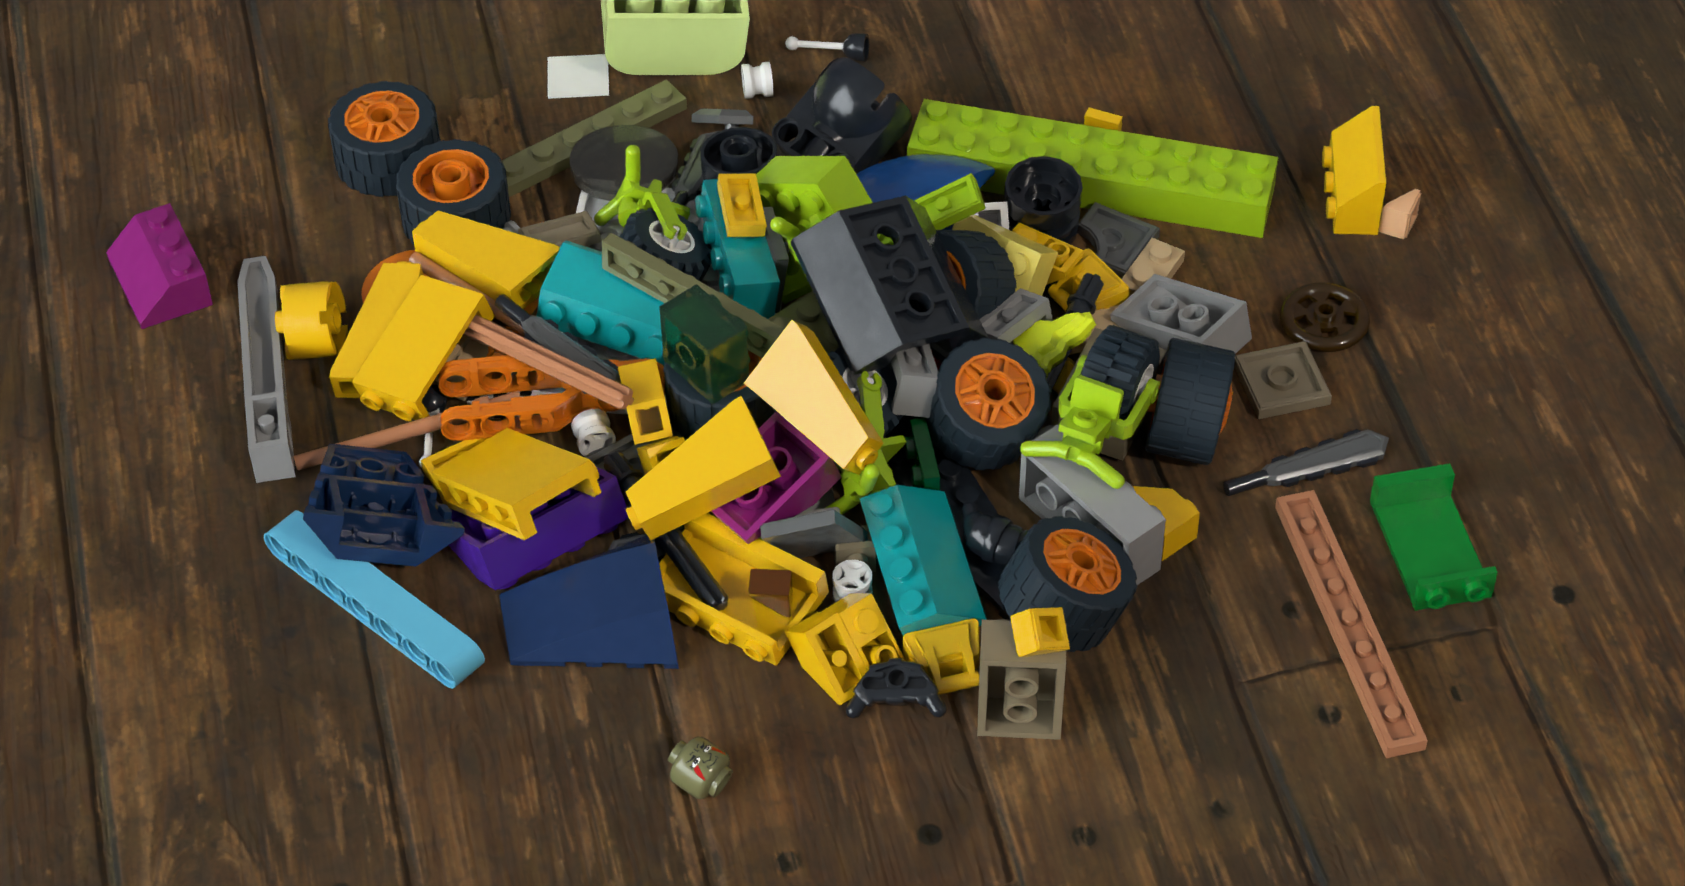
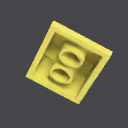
M974 214L954 223L952 230H969L985 233L986 236L997 240L998 244L1006 250L1008 258L1014 267V277L1017 286L1015 292L1021 288L1040 296L1043 295L1058 255L1057 251Z

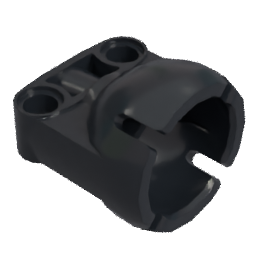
M838 57L825 67L816 82L790 113L774 125L772 137L784 156H846L853 170L858 174L879 163L894 143L909 129L912 115L905 103L895 93H888L881 104L875 99L885 87L884 82L859 63L846 57Z

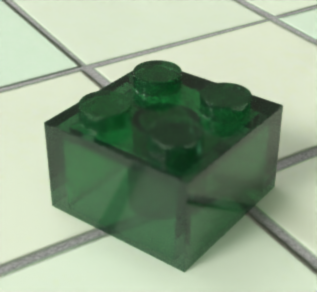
M697 284L659 306L663 358L667 364L712 405L745 385L744 382L749 377L750 357L747 343L749 332L741 318L731 315L722 307L721 302L715 295H709Z

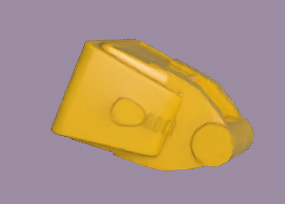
M1089 248L1084 250L1082 258L1064 279L1052 284L1048 289V294L1066 311L1068 308V297L1071 294H1075L1083 276L1086 273H1090L1092 275H1099L1101 277L1100 280L1104 283L1095 302L1096 310L1120 305L1129 298L1128 285Z
M971 618L904 634L903 656L905 660L924 666V670L932 678L939 690L938 695L979 686V672L975 670L980 664L981 649L979 643V622L977 619Z

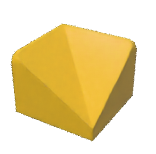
M1062 607L1032 608L1010 616L1016 651L1019 657L1070 649Z

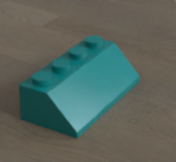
M718 179L703 180L701 195L696 196L695 209L697 217L703 218L704 221L703 237L705 244H710L712 248V268L714 271H719V291L737 303L769 319L775 314L780 280L766 236L727 237L717 188Z
M567 240L562 243L540 288L537 316L544 320L551 319L559 325V331L569 332L576 337L641 359L656 358V361L663 366L666 353L670 350L671 344L683 336V333L696 327V321L602 269L601 251Z
M895 485L860 498L893 611L902 635L971 618L977 619L979 626H981L982 620H987L945 491Z

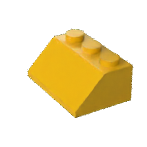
M1371 106L1331 132L1330 146H1323L1322 166L1323 168H1329V171H1325L1324 192L1331 193V197H1327L1326 218L1333 219L1334 234L1378 235L1386 188L1380 109L1379 106Z

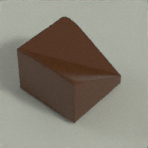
M751 569L748 588L749 595L781 615L791 617L793 599L792 572L790 570Z

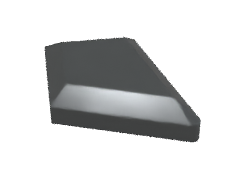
M701 108L692 114V122L725 124V129L737 128L739 124L753 125V116L747 110Z

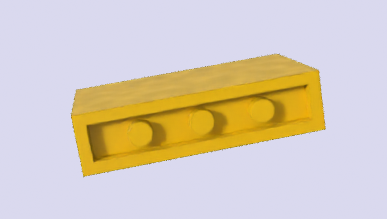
M509 428L504 429L431 471L443 504L524 541L538 533L530 513L532 510L569 488L592 497L601 494L597 481L599 479V472L590 459Z
M709 513L684 524L685 529L682 535L727 594L728 606L724 610L719 611L703 603L666 553L659 565L668 610L674 613L684 624L690 627L697 625L709 631L710 635L723 644H729L730 642L742 648L753 660L758 662L765 660L777 666L791 647L784 632L813 615L829 593L825 571L759 538L747 544L720 519ZM751 569L790 570L792 572L793 599L791 617L781 615L749 595L748 588Z

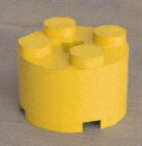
M332 281L282 285L280 288L282 310L275 312V327L278 333H284L287 359L297 360L338 355L348 336V325H341V313L347 312L344 296L339 284Z

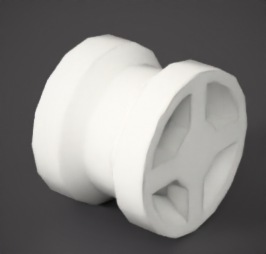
M762 62L760 66L752 67L750 64H742L741 75L744 98L752 99L757 94H763L765 97L773 96L770 62Z
M600 409L585 410L579 413L571 423L573 435L577 438L579 452L583 456L589 457L616 442L615 434L609 428L610 420L605 411Z
M846 560L834 568L832 575L834 585L833 600L835 603L850 593H872V570L866 563L859 560Z

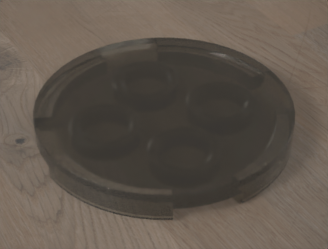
M637 125L605 127L589 133L575 144L570 154V170L575 179V184L581 190L599 199L611 201L616 196L626 176V148L629 145H637L641 152L640 186L648 188L653 179L662 181L663 191L674 181L678 173V152L676 146L664 134L647 127Z

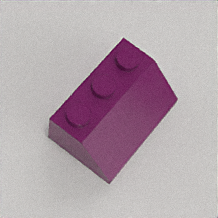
M169 203L134 215L106 254L141 329L213 305L206 274L171 204Z

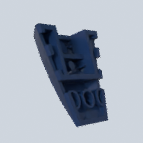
M331 443L328 445L321 464L320 473H318L315 481V487L311 491L308 506H306L303 514L305 523L336 559L414 567L463 536L465 529L460 522H453L451 520L452 511L446 504H439L437 502V491L432 485H425L423 483L424 474L407 452Z
M647 535L499 594L511 665L566 666V662H584L586 667H602L603 663H626L627 668H644V664H664V669H679L654 539L650 540Z

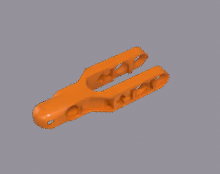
M509 355L448 361L438 374L441 393L445 396L456 398L510 393L518 390L520 392L561 387L566 389L562 393L513 397L511 401L480 404V401H472V405L450 407L441 414L440 421L443 436L453 441L490 438L506 428L522 434L555 432L571 423L579 413L585 410L600 409L605 412L620 410L589 394H584L581 390ZM645 358L625 361H618L613 359L608 360L616 366H622L650 359ZM657 362L663 392L666 395L664 366ZM490 372L504 374L499 378L492 379L485 376ZM454 375L462 376L465 378L464 380L459 382H450L446 380L450 376ZM495 415L507 417L501 421H491L488 419ZM464 419L468 421L467 423L461 425H452L449 423L451 420Z

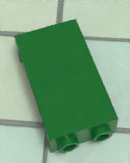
M1450 463L1374 476L1370 504L1415 611L1428 608L1439 609L1446 605L1468 601L1478 602L1485 598H1491L1494 591L1498 571L1495 566L1486 568L1481 566L1451 497L1455 474Z

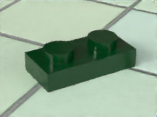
M926 418L910 419V436H904L907 442L904 445L906 459H913L914 466L910 468L912 485L917 488L940 491V474Z

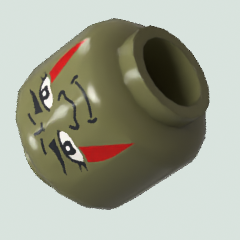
M702 736L695 737L688 743L681 740L674 747L668 758V762L673 764L670 770L671 781L697 799H705L709 795L713 798L718 796L733 773V769L729 767V754Z

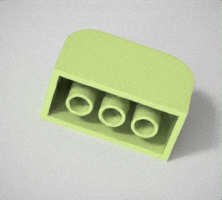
M601 0L605 56L608 63L620 72L631 75H715L731 70L741 62L745 55L750 21L748 0Z

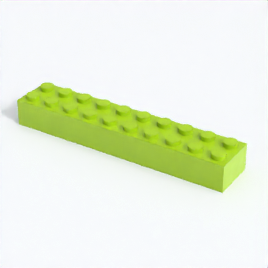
M923 99L907 146V156L920 154L958 156L995 168V174L980 188V191L1003 195L1008 172L1018 162L1030 157L1040 156L1061 159L1073 166L1081 177L1083 190L1080 208L1090 209L1096 202L1129 216L1263 238L1274 192L1278 157L928 99Z

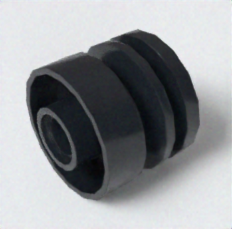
M748 127L728 128L716 132L707 138L700 148L703 180L718 179V174H757L777 156L776 143L770 135L761 130Z

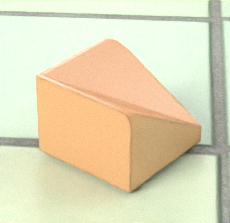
M1414 189L1384 205L1379 232L1403 240L1407 238L1418 215L1421 198L1420 190Z

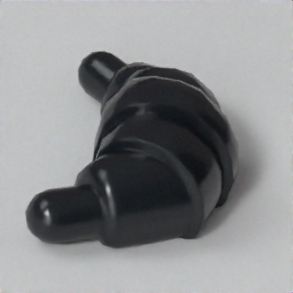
M967 502L962 507L964 517L962 527L966 539V548L982 557V560L1007 565L1029 530H1023L1022 527L1014 525L1013 521L1005 516L995 515L992 517L991 515L983 514L981 511H978L976 504L973 502Z
M890 658L889 661L869 665V670L854 688L853 692L855 695L846 707V714L850 718L859 717L866 706L872 707L876 703H887L893 706L919 703L921 706H926L934 717H942L946 713V705L938 695L939 690L932 678L924 670V666L905 661L903 658Z

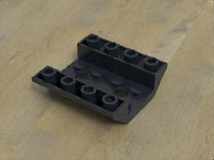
M906 195L837 211L794 237L790 242L852 376L861 374L863 371L870 372L887 367L899 351L948 339L952 349L962 346L964 342L988 338L926 208ZM877 234L890 237L894 245H884L879 241ZM909 300L922 303L926 312L915 311L910 306Z

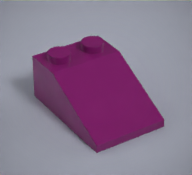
M777 411L759 428V431L781 477L710 511L747 544L761 537L760 525L795 517L813 506L841 478V474L833 459Z

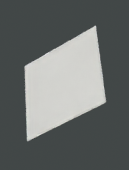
M605 54L547 57L548 99L609 96L608 61Z

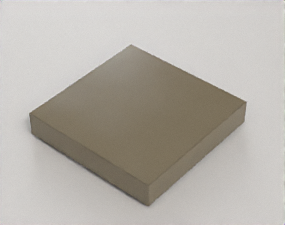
M1306 341L1235 355L1234 369L1257 419L1331 404L1332 395Z

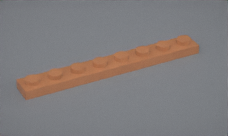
M1311 490L1277 497L1275 509L1385 758L1426 750L1428 741L1315 491Z

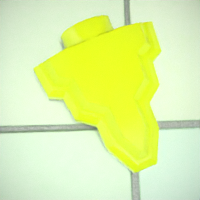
M1090 312L1065 314L1054 321L1039 320L1015 338L1013 345L1022 347L1025 352L1032 355L1048 377L1051 369L1063 362L1067 351L1080 345L1089 337L1096 323Z

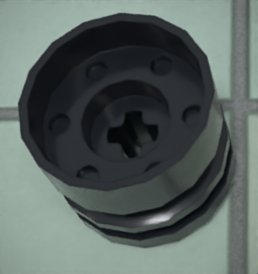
M1040 156L1030 157L1018 162L1008 172L1005 181L1004 202L1007 201L1010 231L1020 222L1068 244H1071L1076 239L1083 187L1081 177L1073 166L1061 159Z

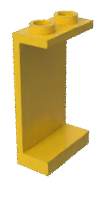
M420 275L352 381L360 395V401L374 411L383 409L394 413L405 421L429 417L430 415L423 405L422 399L474 316L477 314L489 321H492L495 317L484 294Z

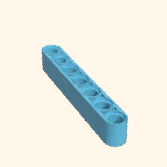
M295 510L264 534L265 544L276 558L448 688H455L485 663L483 652L470 637L372 564L363 561L336 559L305 523L302 512Z

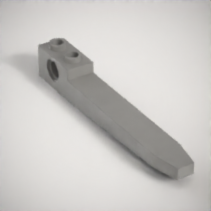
M266 256L243 259L238 278V298L248 450L256 483L292 478L296 477L291 422L288 413L282 334L278 333L275 327V312L279 311L277 284Z

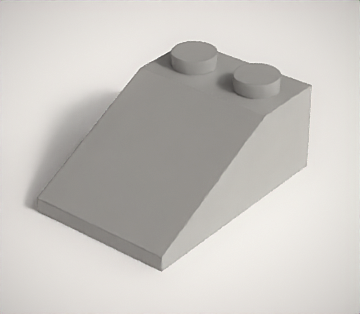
M1154 274L1110 314L1111 320L1121 328L1155 339L1159 343V348L1167 350L1169 340L1177 338L1232 350L1236 354L1252 339L1246 301Z

